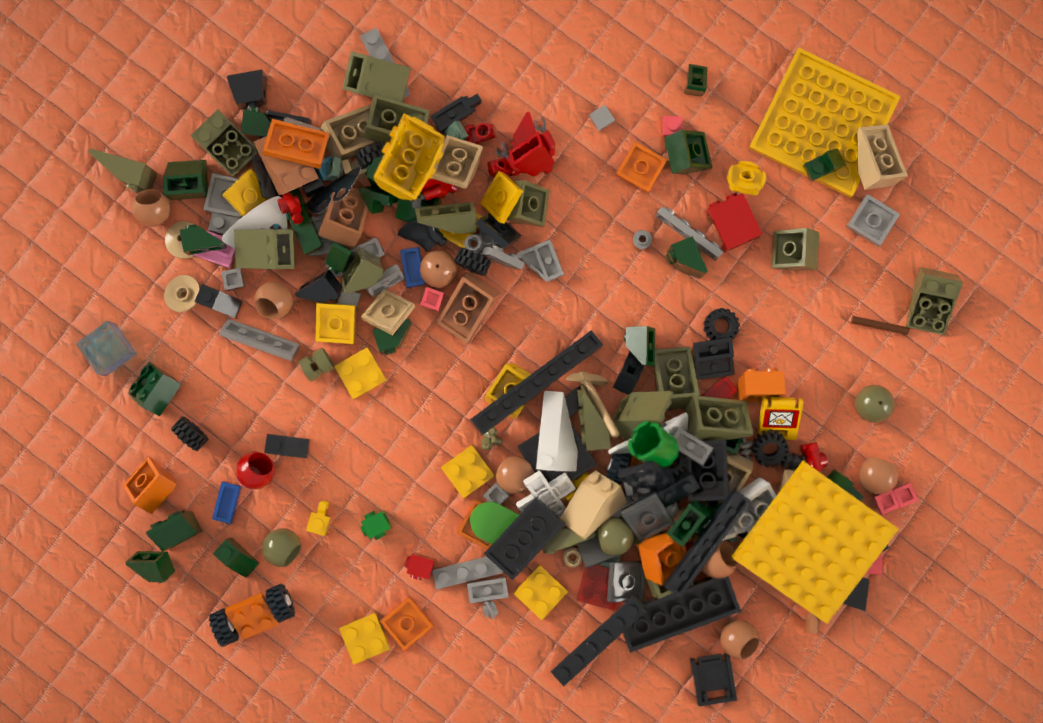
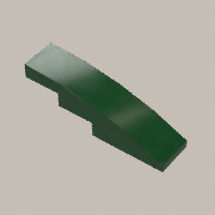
M296 188L289 192H291L293 197L297 196L302 209L300 213L303 221L300 224H294L289 212L287 215L305 255H309L324 246L311 218V212L299 188Z

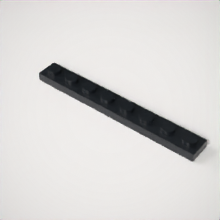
M592 330L471 418L470 422L479 434L483 436L600 349L603 344Z

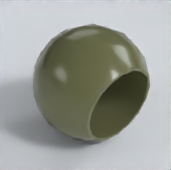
M869 385L858 393L855 399V408L862 419L870 423H879L885 421L892 414L895 408V400L888 389L880 385Z
M610 517L598 527L599 542L604 553L610 556H619L626 553L632 547L634 532L624 519Z
M287 528L271 531L263 541L262 552L264 558L276 567H286L298 555L301 549V541L293 531Z

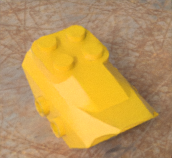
M404 113L398 126H394L389 135L392 137L390 143L386 142L382 149L384 156L376 170L374 180L381 189L400 199L416 200L428 178L431 179L436 171V168H434L435 163H439L443 156L441 150L444 146L445 136L435 131L434 127Z

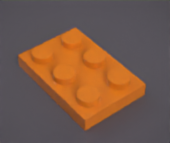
M272 119L264 144L263 155L321 169L329 140V133Z

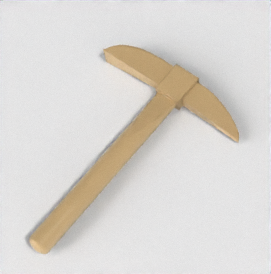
M587 372L570 374L566 380L581 382L585 385L612 437H618L620 433L592 385L605 386L608 381L602 376L588 374Z

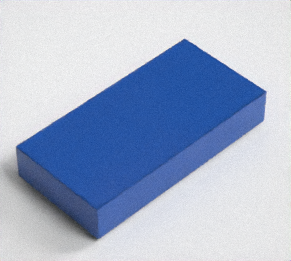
M419 247L400 250L406 287L412 288L426 285L420 274L422 260Z
M224 481L221 483L212 516L213 520L232 524L242 486Z

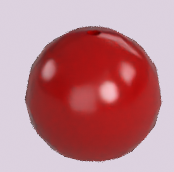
M257 451L249 452L242 456L236 466L238 481L248 489L258 490L264 488L271 483L275 474V466L270 457Z

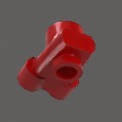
M480 123L478 126H474V124L465 126V131L469 136L467 137V142L478 145L497 137L494 124Z
M505 157L489 161L487 164L488 173L492 178H495L498 171L506 175L509 174L510 177L518 176L520 173L512 170L506 163Z
M291 192L283 194V198L277 200L281 213L289 212L293 223L300 224L303 221V217L300 213L302 209L298 197H293Z
M817 442L800 445L807 464L818 472L823 471V468L827 467V457L824 453H819L820 450Z

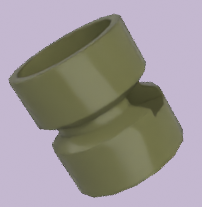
M323 348L313 352L312 357L306 356L299 360V365L310 382L320 378L321 373L327 374L335 369L330 357ZM313 362L316 363V365L318 366V369H315V368H314V366H313V364H312Z

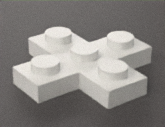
M539 470L524 480L531 494L517 502L516 505L522 513L537 496L560 517L566 509L561 498L574 491L576 487L566 472L548 482Z

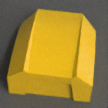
M506 363L487 391L484 400L489 405L531 374L516 364ZM525 405L508 417L517 419Z

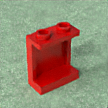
M733 193L726 197V201L721 203L719 200L709 205L706 214L710 215L723 243L721 247L724 253L762 235L743 193L739 195Z

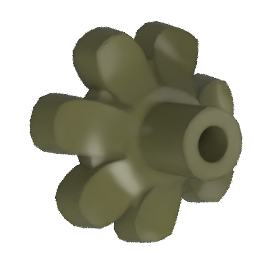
M495 427L484 434L485 438L481 441L482 450H490L493 444L501 445L502 439L496 437L497 429Z

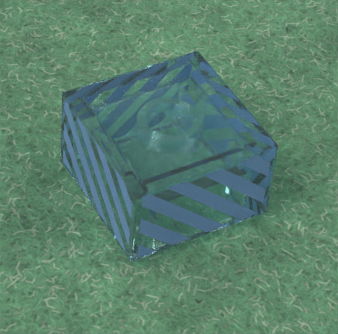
M106 321L76 343L95 372L102 376H108L137 354L117 324Z

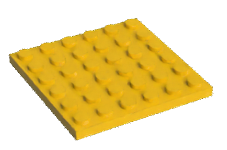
M798 47L748 149L808 177L803 167L805 163L823 155L826 151L838 148L846 166L815 181L851 198L861 180L858 173V128L887 125L901 96Z
M802 461L731 557L827 624L899 529L809 464Z

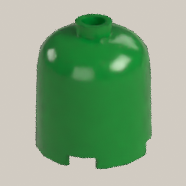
M645 421L633 429L634 435L632 440L628 441L629 451L634 457L645 463L655 461L662 468L671 465L675 461L679 451L678 442L662 426L654 422Z

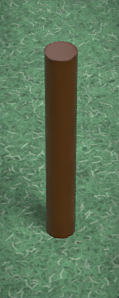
M856 316L851 318L852 324L908 335L910 331L909 327Z

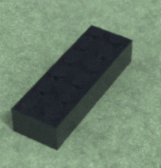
M709 576L693 582L694 585L688 587L681 598L673 593L661 599L653 597L642 601L641 603L648 610L622 633L630 653L741 612L729 577L716 579Z

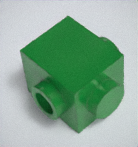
M384 510L377 514L373 511L364 515L365 520L361 521L362 526H360L365 537L368 536L369 539L374 537L375 540L386 535L385 531L393 528Z

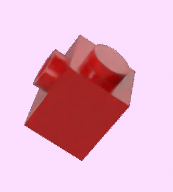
M412 553L411 557L408 556L406 559L405 568H408L406 573L411 574L410 578L421 580V578L429 580L436 559Z

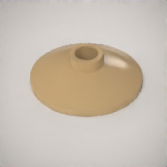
M180 221L168 229L165 235V245L173 256L181 259L194 256L184 253L182 242L179 241L181 236L180 229H186L185 226L192 225L193 223Z
M188 275L175 277L168 283L164 292L166 305L176 312H186L196 305L194 301L200 289L199 283Z

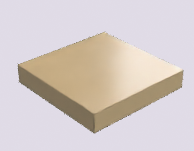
M383 289L361 317L363 321L393 336L414 310L415 305Z

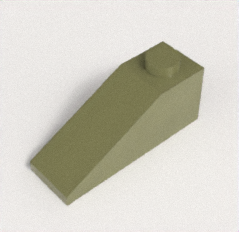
M473 202L415 208L418 223L456 234L476 232V213Z
M562 527L543 548V553L555 554V551H561L597 538L598 532L594 531L584 540L567 527Z

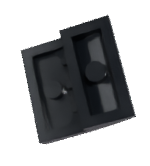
M732 337L693 343L694 368L697 380L735 375Z

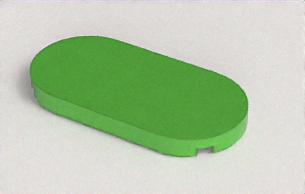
M488 501L477 505L473 509L470 516L472 531L478 538L493 544L520 514L499 503Z

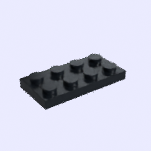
M536 496L485 551L484 555L513 581L566 523Z

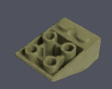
M351 51L342 89L372 98L376 94L403 102L411 68Z
M219 109L190 135L232 177L252 159L253 155L258 153L256 146Z
M293 228L234 229L236 268L295 269Z
M920 267L913 286L906 327L944 335L963 284L959 276Z
M581 384V390H577L579 407H582V409H579L580 424L584 426L580 427L582 445L586 444L587 451L611 449L609 429L585 385Z
M633 392L624 397L612 418L620 433L619 436L625 441L629 440L634 435L633 429L645 421L661 424L665 418L664 413L666 409L671 405L670 400L673 392Z

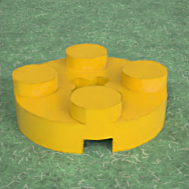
M740 161L737 165L730 167L727 181L730 184V190L755 196L763 189L766 182V174L758 169L759 166L749 161Z

